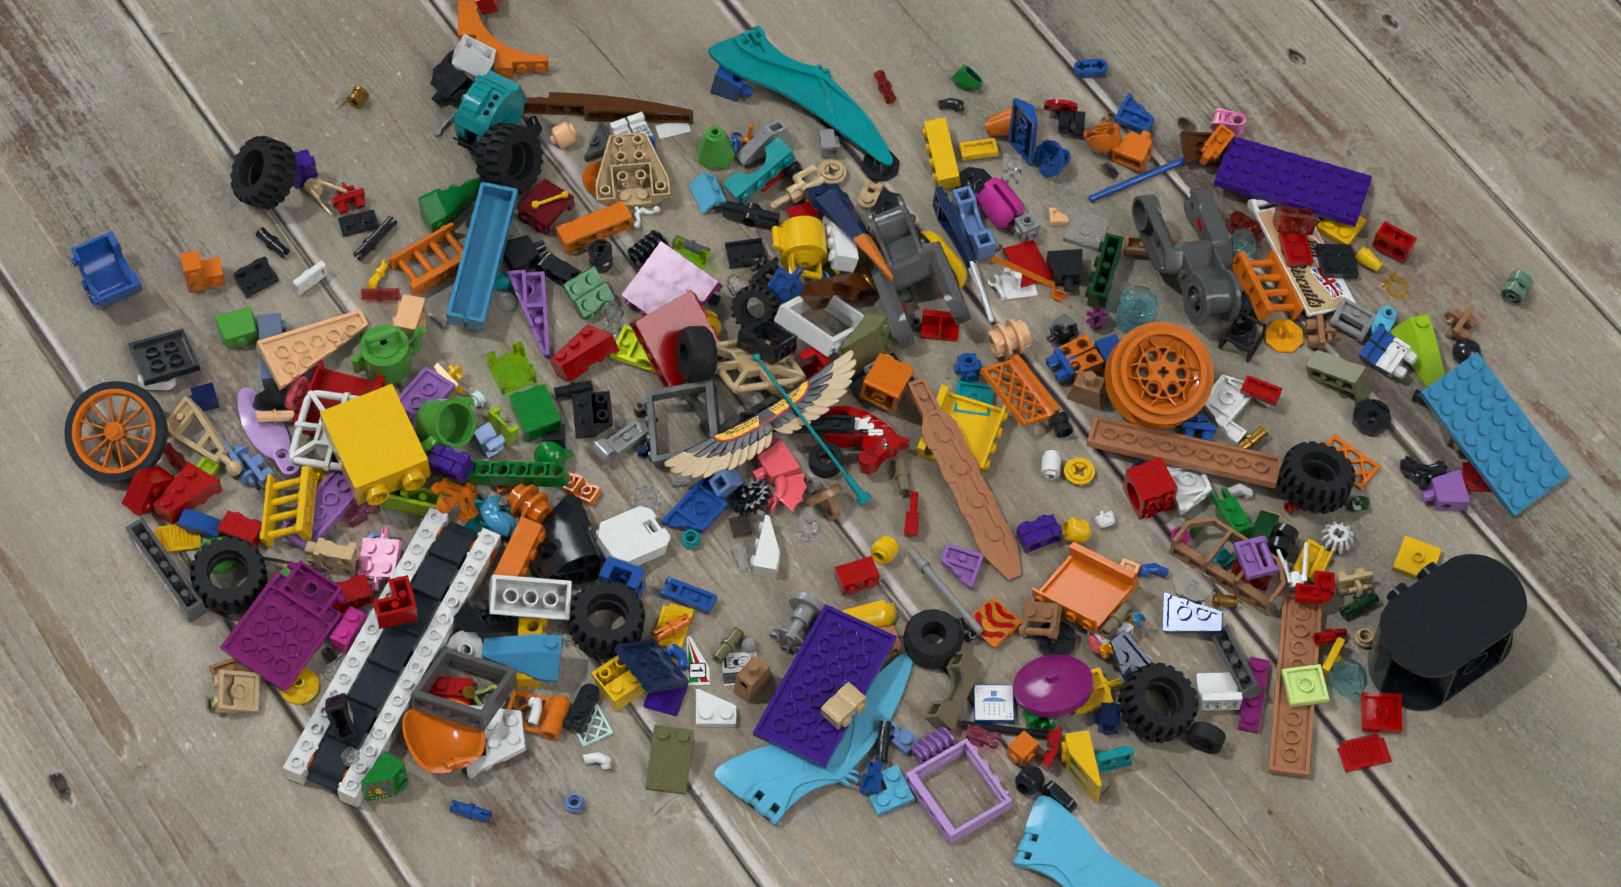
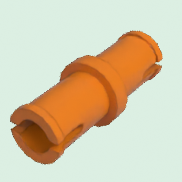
M685 613L673 621L669 620L666 622V625L653 631L652 635L654 639L657 638L656 642L659 643L671 635H677L678 631L692 625V620Z

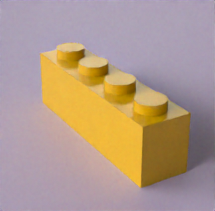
M942 117L924 121L925 129H922L924 140H928L925 146L927 155L931 154L932 157L929 158L930 168L935 170V173H932L934 184H938V187L942 186L943 190L961 186L946 118Z

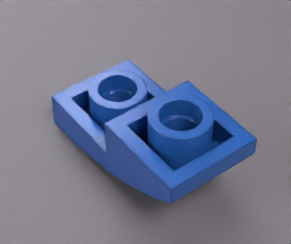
M183 509L177 526L192 534L198 531L209 538H217V528L221 520L198 511Z

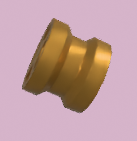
M355 86L352 94L348 95L347 102L352 107L361 109L364 106V101H367L370 96L364 88Z

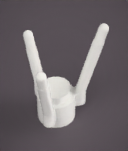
M1308 542L1304 543L1302 575L1299 571H1290L1280 549H1277L1289 590L1293 591L1295 590L1296 583L1304 584V582L1308 581Z

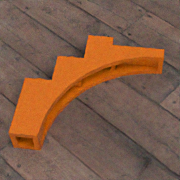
M475 0L458 1L459 41L463 34H466L495 49V73L507 79H513V73L549 72L548 55L520 52L504 45L494 38L481 22Z

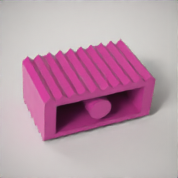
M351 606L348 607L336 629L330 635L333 649L347 655L367 620L364 612Z

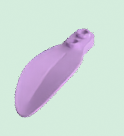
M242 388L238 393V411L247 437L261 454L274 461L285 478L292 479L297 477L301 472L300 465L291 463L288 459L291 442L284 423H256V411H264L252 407L255 395L258 393L250 388Z

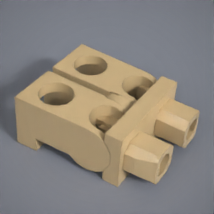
M320 537L317 542L307 541L304 551L305 554H308L307 561L309 564L327 569V572L348 577L357 575L360 560L357 543L349 542L347 547L337 545L330 540L325 541V538Z

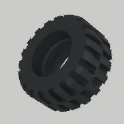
M511 123L493 125L483 134L484 137L480 138L478 142L479 147L476 148L475 153H477V157L475 158V164H477V168L475 169L476 173L480 175L478 178L481 182L518 189V194H523L532 187V184L536 183L538 180L537 176L541 174L543 149L540 146L542 144L537 139L536 133L529 127ZM511 149V150H512V160H511V164H510V166H509V168H508V170H507V165H506L507 155H508L509 150Z
M263 135L256 136L246 141L245 145L239 149L240 152L236 154L235 162L231 167L232 173H230V178L232 182L230 183L234 195L240 202L268 210L277 207L290 194V189L295 183L294 178L297 175V162L295 161L296 156L292 148L286 143Z
M1310 441L1309 443H1299V445L1297 444L1287 451L1279 470L1277 483L1281 493H1284L1285 499L1287 501L1290 500L1293 506H1298L1305 512L1308 510L1314 514L1319 512L1327 514L1329 511L1334 512L1345 505L1356 476L1349 458H1345V454L1342 451L1339 452L1336 450V447L1332 445L1331 447L1327 446L1323 442L1319 444L1316 441ZM1308 474L1319 476L1325 481L1316 480L1310 477Z
M228 535L222 536L221 540H217V538L211 539V544H203L201 546L202 551H197L194 555L195 560L191 562L190 579L194 590L203 601L206 608L211 607L213 612L219 613L222 610L224 614L230 615V611H235L238 614L241 613L242 608L248 610L251 603L256 600L265 588V584H267V570L263 555L259 553V549L255 545L251 546L250 541L247 539L240 541L238 536H233V539H229ZM228 560H234L243 564L247 569L248 575L240 586L233 589H221L212 584L210 574L218 564Z
M602 581L600 584L594 582L591 583V587L585 586L582 588L581 593L578 592L575 595L574 601H572L570 606L569 632L572 635L573 642L576 645L579 644V649L583 652L587 650L590 656L598 655L600 659L610 656L613 659L617 656V653L613 650L617 644L640 641L644 630L645 610L643 609L644 604L642 600L638 599L639 595L634 591L630 592V588L627 585L620 586V582L616 581L614 583ZM612 610L620 614L624 618L625 623L616 629L604 630L594 626L588 618L596 611Z
M1158 662L1156 665L1155 663H1148L1146 666L1138 668L1121 686L1117 700L1120 703L1118 710L1123 715L1121 717L1123 722L1128 724L1127 728L1131 732H1136L1137 737H1144L1148 742H1153L1154 740L1156 743L1169 742L1178 737L1193 723L1194 717L1198 712L1196 708L1198 706V698H1195L1197 693L1195 688L1191 687L1192 682L1189 678L1186 679L1183 676L1184 673L1182 671H1176L1175 667L1171 665L1165 666V663ZM1145 690H1154L1163 695L1170 706L1171 715L1163 716L1152 710L1146 701Z

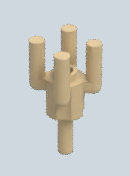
M814 164L793 175L795 184L785 189L787 194L769 203L770 208L774 210L788 201L795 204L804 199L805 202H809L804 195L805 189L820 186L826 182L823 176H815L804 182L802 180L804 177L817 171Z

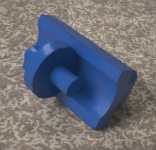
M1199 411L1197 416L1190 418V421L1194 422H1182L1180 430L1183 431V435L1194 437V432L1202 433L1201 439L1212 441L1217 429V425L1203 424L1209 423V417H1202V411Z

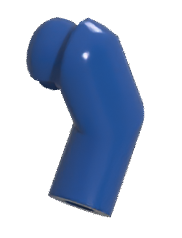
M1157 563L1143 564L1140 567L1139 574L1147 578L1150 573H1155L1166 578L1169 569Z
M677 644L668 646L666 653L670 657L676 656L679 669L681 671L689 669L686 652Z

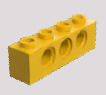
M519 617L518 636L547 635V633H544V627H547L548 619ZM532 628H536V629H537L536 631H533V632L529 631V630L532 629ZM517 672L518 688H542V681L535 680L532 676L523 672Z

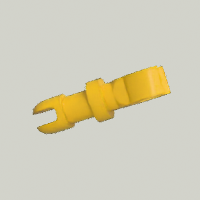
M387 258L381 261L379 268L375 269L374 275L368 282V288L372 290L376 288L380 279L385 276L384 272L388 270L390 260L388 263H385Z

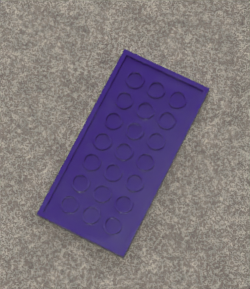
M1234 136L1228 144L1213 186L1356 227L1372 176Z
M825 604L754 729L753 736L826 769L849 725L838 730L821 715V707L848 682L866 696L891 651L897 636Z

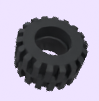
M756 283L748 285L735 294L736 297L732 299L733 305L731 310L734 312L731 314L732 318H736L735 323L737 325L740 324L741 329L759 319L753 317L747 308L749 299L755 297L764 304L765 313L763 318L774 323L781 302L777 300L780 297L778 294L775 295L773 293L775 290L773 288L769 289L766 284Z

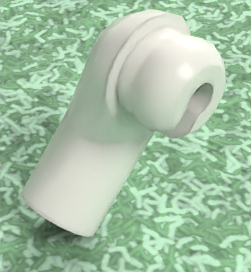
M531 697L528 701V705L532 707L528 722L536 725L542 712L543 703L539 697Z
M601 752L583 755L584 764L597 762L601 764V769L603 770L610 769L612 766L611 758Z

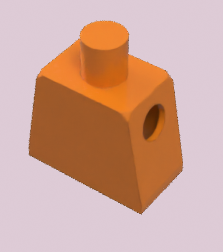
M1145 130L1140 135L1132 132L1128 133L1112 149V161L1144 173L1153 153L1151 134Z

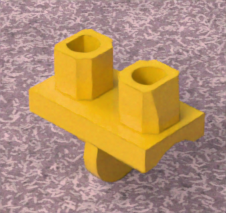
M439 363L434 366L435 372L456 385L449 398L457 392L462 394L465 391L455 380L461 381L463 379L461 375L463 368L460 365L454 367L450 364L448 366L449 373Z

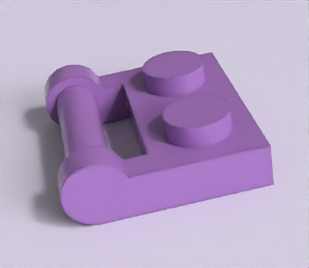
M1266 536L1235 542L1233 545L1246 580L1266 575L1272 576L1280 572L1268 548ZM1256 546L1260 547L1268 567H1264Z

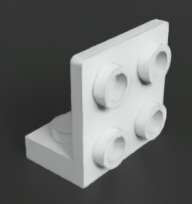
M1230 672L1198 673L1196 675L1200 711L1240 710L1242 692H1238V687Z

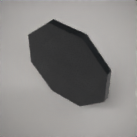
M889 151L893 158V163L886 166L867 154L863 159L862 171L870 180L887 182L898 175L900 160Z
M968 167L959 173L961 186L955 187V189L970 185L973 193L979 194L985 188L983 184L992 179V177L985 169Z

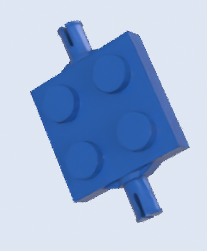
M799 265L793 274L787 273L779 267L767 284L769 289L773 288L775 290L773 292L775 295L778 294L780 298L777 300L781 302V305L800 296L804 289V284L800 281L799 277L805 269L802 268L800 270L801 266Z

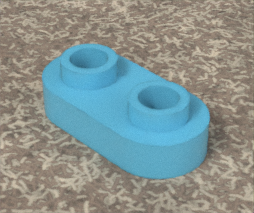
M1383 306L1380 308L1369 329L1371 336L1379 325L1384 327L1387 332L1390 331L1397 318V313L1392 307Z

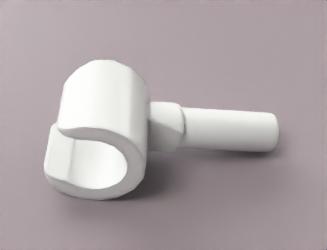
M995 274L996 283H993L991 278H989L988 284L994 286L1001 298L1004 299L1006 296L999 284L1001 281L1000 276Z

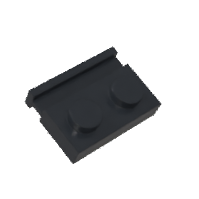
M762 238L725 243L729 269L753 266L751 261L755 257L760 260L763 257L766 258Z

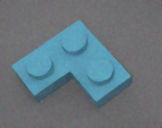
M898 765L880 771L883 774L882 782L886 790L869 796V801L877 817L908 805L915 800Z

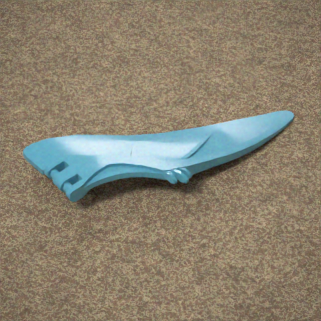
M903 653L877 674L866 694L867 706L865 710L860 714H855L826 769L775 745H769L730 759L717 768L714 778L740 800L743 799L747 804H752L755 807L754 809L763 817H768L774 826L795 802L811 791L835 783H841L850 788L851 784L846 780L858 783L859 779L855 776H858L859 772L854 770V768L875 744V739L878 738L879 721H884L885 729L886 721H890L895 712L910 674L912 660L906 653ZM757 793L763 797L761 800L755 797ZM773 806L778 809L777 813L771 810Z
M1039 796L1026 823L1023 832L1025 836L1020 841L1017 849L1018 855L1013 860V866L1039 872L1051 878L1062 887H1162L1131 870L1105 852L1082 824L1060 803L1048 796Z

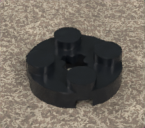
M1372 399V401L1362 400L1354 408L1352 423L1362 433L1371 437H1377L1385 432L1390 425L1391 415L1389 407L1377 399ZM1367 415H1375V420L1369 419Z
M1060 621L1058 638L1061 642L1053 643V639L1048 638V636H1036L1038 650L1043 656L1055 654L1069 656L1075 647V631L1068 624ZM1045 623L1040 628L1049 629L1051 623Z

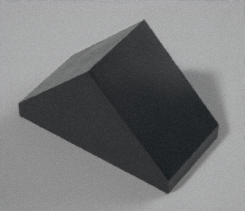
M277 384L270 386L255 395L252 407L264 411H273V409L283 410L286 387L279 390Z

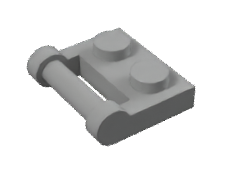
M1344 297L1329 324L1332 327L1340 328L1356 337L1357 341L1362 342L1376 318V314ZM1339 317L1343 318L1344 320H1346V321L1352 323L1353 325L1359 327L1360 329H1362V331H1361V332L1358 331L1357 329L1351 327L1350 325H1348V324L1342 322V321L1339 320L1338 318H1339Z

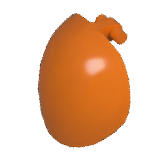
M448 699V700H451V701H454V702H457V703H460V704H464V705L469 706L467 703H465V702H463V701H461V700ZM412 708L405 712L403 716V734L408 750L415 762L426 771L448 773L465 768L478 760L484 751L485 732Z

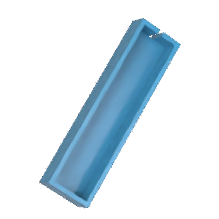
M481 182L446 314L447 324L464 327L467 324V327L470 329L485 330L518 202V189Z

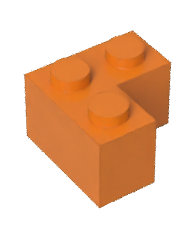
M198 250L180 253L183 273L189 292H198L202 289L226 285L219 256L201 260Z

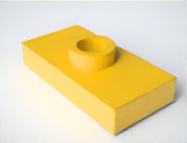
M995 138L959 143L962 161L996 157L999 154Z
M1337 638L1322 666L1325 680L1333 666L1337 667L1342 658L1339 654L1343 649L1345 639Z

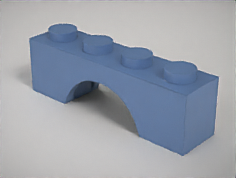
M970 185L953 190L952 203L959 209L969 243L977 261L995 256L996 242L990 229H986L980 219L977 201Z

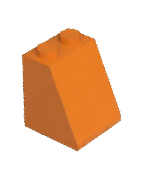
M880 353L863 382L859 398L894 414L907 388V383L910 382L913 376L914 368L908 363H901L895 360L891 355Z

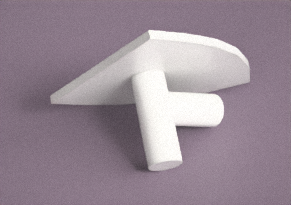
M1007 267L1004 269L1000 276L1001 281L999 284L1006 298H1001V301L1038 296L1035 284L1021 288L1022 274Z

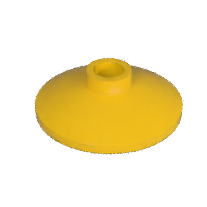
M304 668L287 693L280 690V693L288 703L294 705L307 704L319 692V679L314 672Z

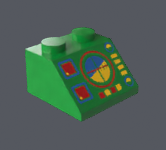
M384 751L360 782L364 799L371 801L392 797L403 791L408 785L405 763Z

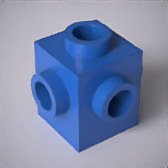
M964 353L957 356L954 372L955 375H958L959 381L973 382L979 380L982 364L980 359L977 360L976 353Z

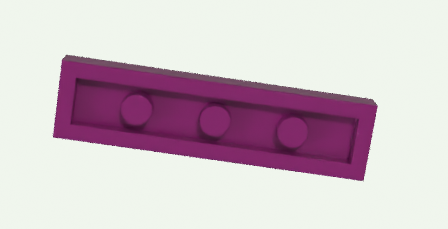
M1250 657L1249 666L1262 690L1254 698L1245 699L1243 697L1237 730L1258 733L1270 660Z

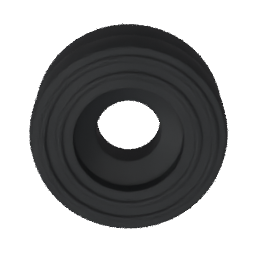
M824 442L836 460L843 466V453L841 449L832 442ZM817 443L809 452L808 464L811 472L820 478L836 476L840 470L832 459L827 464L820 461L822 457H829V455Z
M1202 721L1194 722L1187 736V741L1192 747L1209 754L1219 753L1226 739L1225 733L1220 728Z

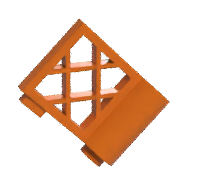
M524 689L513 691L507 709L513 710L514 708L522 712L530 707L528 701L531 697H539L545 703L537 729L528 727L526 724L528 723V716L523 719L524 732L540 735L547 740L557 741L570 707L568 698L560 694L552 698L530 694V690ZM517 698L527 701L525 705L519 708L515 706Z

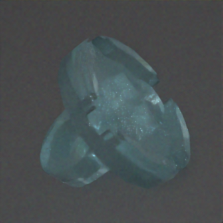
M1239 228L1233 233L1231 237L1232 258L1235 257L1238 251H1245L1248 259L1254 255L1256 242L1254 235L1250 233L1249 229Z
M1339 659L1331 666L1329 671L1331 686L1334 689L1336 688L1341 696L1348 698L1356 697L1367 686L1366 667L1354 659Z

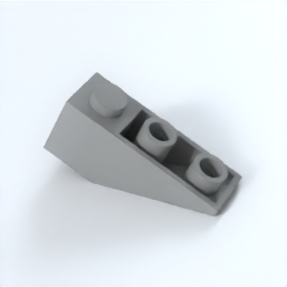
M781 119L765 125L736 154V158L745 166L766 157L765 147L778 136L787 146H791L792 142L788 127Z

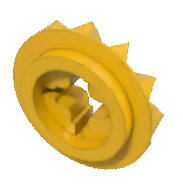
M1073 458L1066 463L1064 474L1067 481L1069 480L1073 485L1079 484L1082 486L1086 483L1089 484L1094 478L1095 469L1093 464L1087 459ZM1076 470L1083 471V476L1080 474L1076 475Z

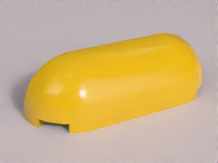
M928 230L919 232L920 239H924L925 243L940 241L961 289L967 279V270L963 262L939 234Z
M885 600L842 610V612L878 628L892 626L897 616L894 603L888 604Z

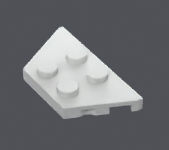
M1165 464L1178 487L1175 504L1180 515L1186 513L1212 493L1211 485L1205 473Z

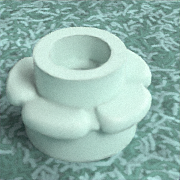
M476 390L469 394L474 399L473 406L476 408L478 406L484 407L483 404L487 400L479 391Z

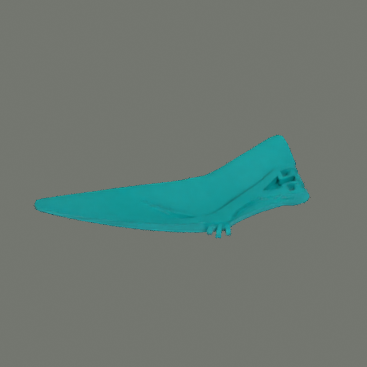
M757 25L752 30L741 33L739 37L728 38L708 49L709 56L722 68L742 79L774 90L793 100L832 126L880 163L886 166L893 163L889 149L872 121L861 107L830 78L829 68L821 69L823 67L821 64L813 66L789 58L768 41L761 26Z

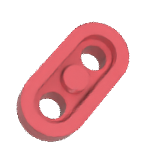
M300 376L291 382L285 397V407L287 410L299 411L300 400L302 397H305L306 386L309 382L306 377Z

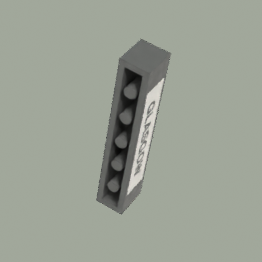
M143 517L125 527L129 539L188 622L191 623L206 614L203 601Z

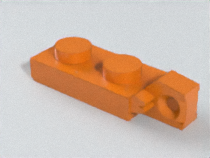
M1220 124L1203 145L1201 150L1203 155L1199 162L1205 166L1210 158L1212 160L1217 159L1233 139L1235 133Z

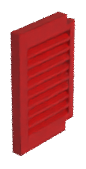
M1377 733L1339 742L1340 747L1337 748L1346 773L1392 761L1384 738H1379Z

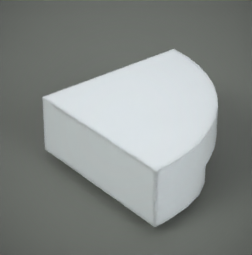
M1240 483L1228 488L1231 496H1243V498L1253 496V490Z

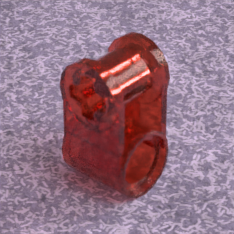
M1240 211L1231 213L1227 223L1228 232L1242 239L1247 244H1254L1258 234L1263 232L1260 223Z

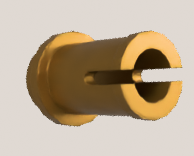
M1217 592V594H1213L1212 605L1216 606V608L1220 606L1237 608L1238 596L1221 595L1220 592Z

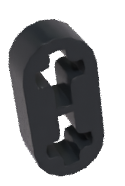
M1050 780L1043 787L1046 796L1060 803L1070 813L1077 808L1075 800L1054 781Z

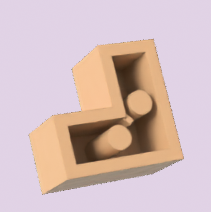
M403 294L401 301L397 303V315L393 317L391 325L398 326L406 334L407 338L412 339L414 331L419 326L426 328L428 321L426 300L422 297Z

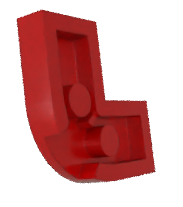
M1315 571L1314 585L1296 583L1295 603L1321 605L1329 602L1335 591V573Z

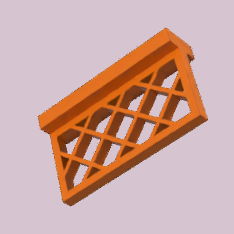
M1019 354L1012 355L1010 360L990 365L980 370L981 375L1022 427L1044 420L1049 423L1050 417L1061 409ZM1002 368H1006L1008 372L1002 371ZM989 372H992V373H994V374H997L998 377L995 378V377L991 376V375L989 374ZM1001 376L1010 379V383L1000 380ZM1013 381L1017 382L1019 386L1014 385ZM999 385L1008 388V392L1002 390ZM1014 390L1016 392L1021 393V396L1019 397L1017 395H1014L1011 393V391ZM1024 395H1027L1030 400L1025 399ZM1010 399L1019 402V406L1012 404ZM1022 404L1032 407L1031 411L1023 408ZM1035 409H1038L1041 414L1034 412ZM1021 413L1030 416V419L1025 420Z

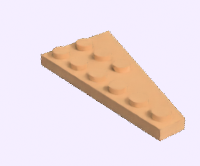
M361 309L259 340L256 346L279 390H282L317 365L320 360L325 359L367 329L368 322Z

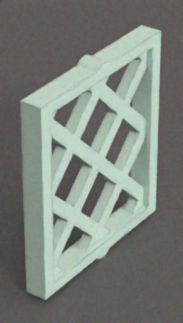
M598 704L595 706L590 724L588 723L587 732L583 733L585 735L584 739L581 738L579 733H576L583 748L613 734ZM594 719L601 721L599 726L593 725ZM603 723H605L607 729L602 727ZM591 727L598 729L596 735L589 733ZM600 730L607 732L606 734L599 736ZM588 736L594 738L593 740L586 742Z

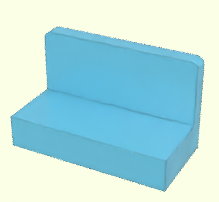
M702 172L689 185L701 213H707L714 205L724 208L727 199L715 175Z

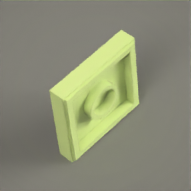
M1321 664L1281 670L1290 708L1329 703L1330 699Z

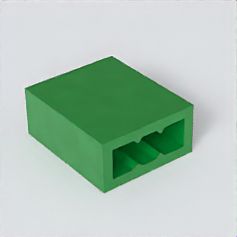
M545 384L536 385L531 389L519 391L509 396L511 409L526 442L546 436L547 431L561 430V419Z

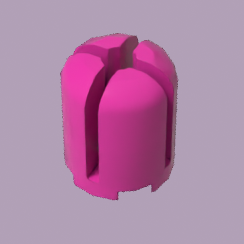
M996 176L983 184L985 188L979 194L975 193L974 196L977 205L992 224L998 229H1007L1012 224L1014 225L1015 218L1024 214L1025 206L1004 178L998 179Z

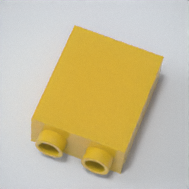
M393 384L320 412L323 431L358 506L366 502L372 506L381 504L389 498V493L404 488L406 491L416 490L423 486L426 479L430 477L428 458Z

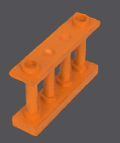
M453 222L443 225L439 230L389 257L391 269L394 270L400 267L410 279L409 286L412 296L418 297L457 275L463 248L454 237L456 234ZM447 240L458 253V256L448 259L438 244ZM432 249L443 264L433 268L422 253ZM416 258L427 273L417 277L407 265L408 261Z
M1271 250L1265 260H1249L1245 251H1238L1233 258L1231 266L1258 320L1265 322L1272 312L1288 311L1292 320H1296L1304 307L1275 250ZM1266 267L1269 274L1256 275L1253 268ZM1260 282H1273L1276 289L1264 290ZM1280 296L1284 304H1271L1268 297Z

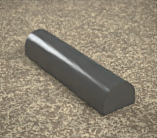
M1229 626L1223 627V633L1211 634L1210 636L1239 691L1242 692V696L1245 699H1251L1259 695L1262 690Z

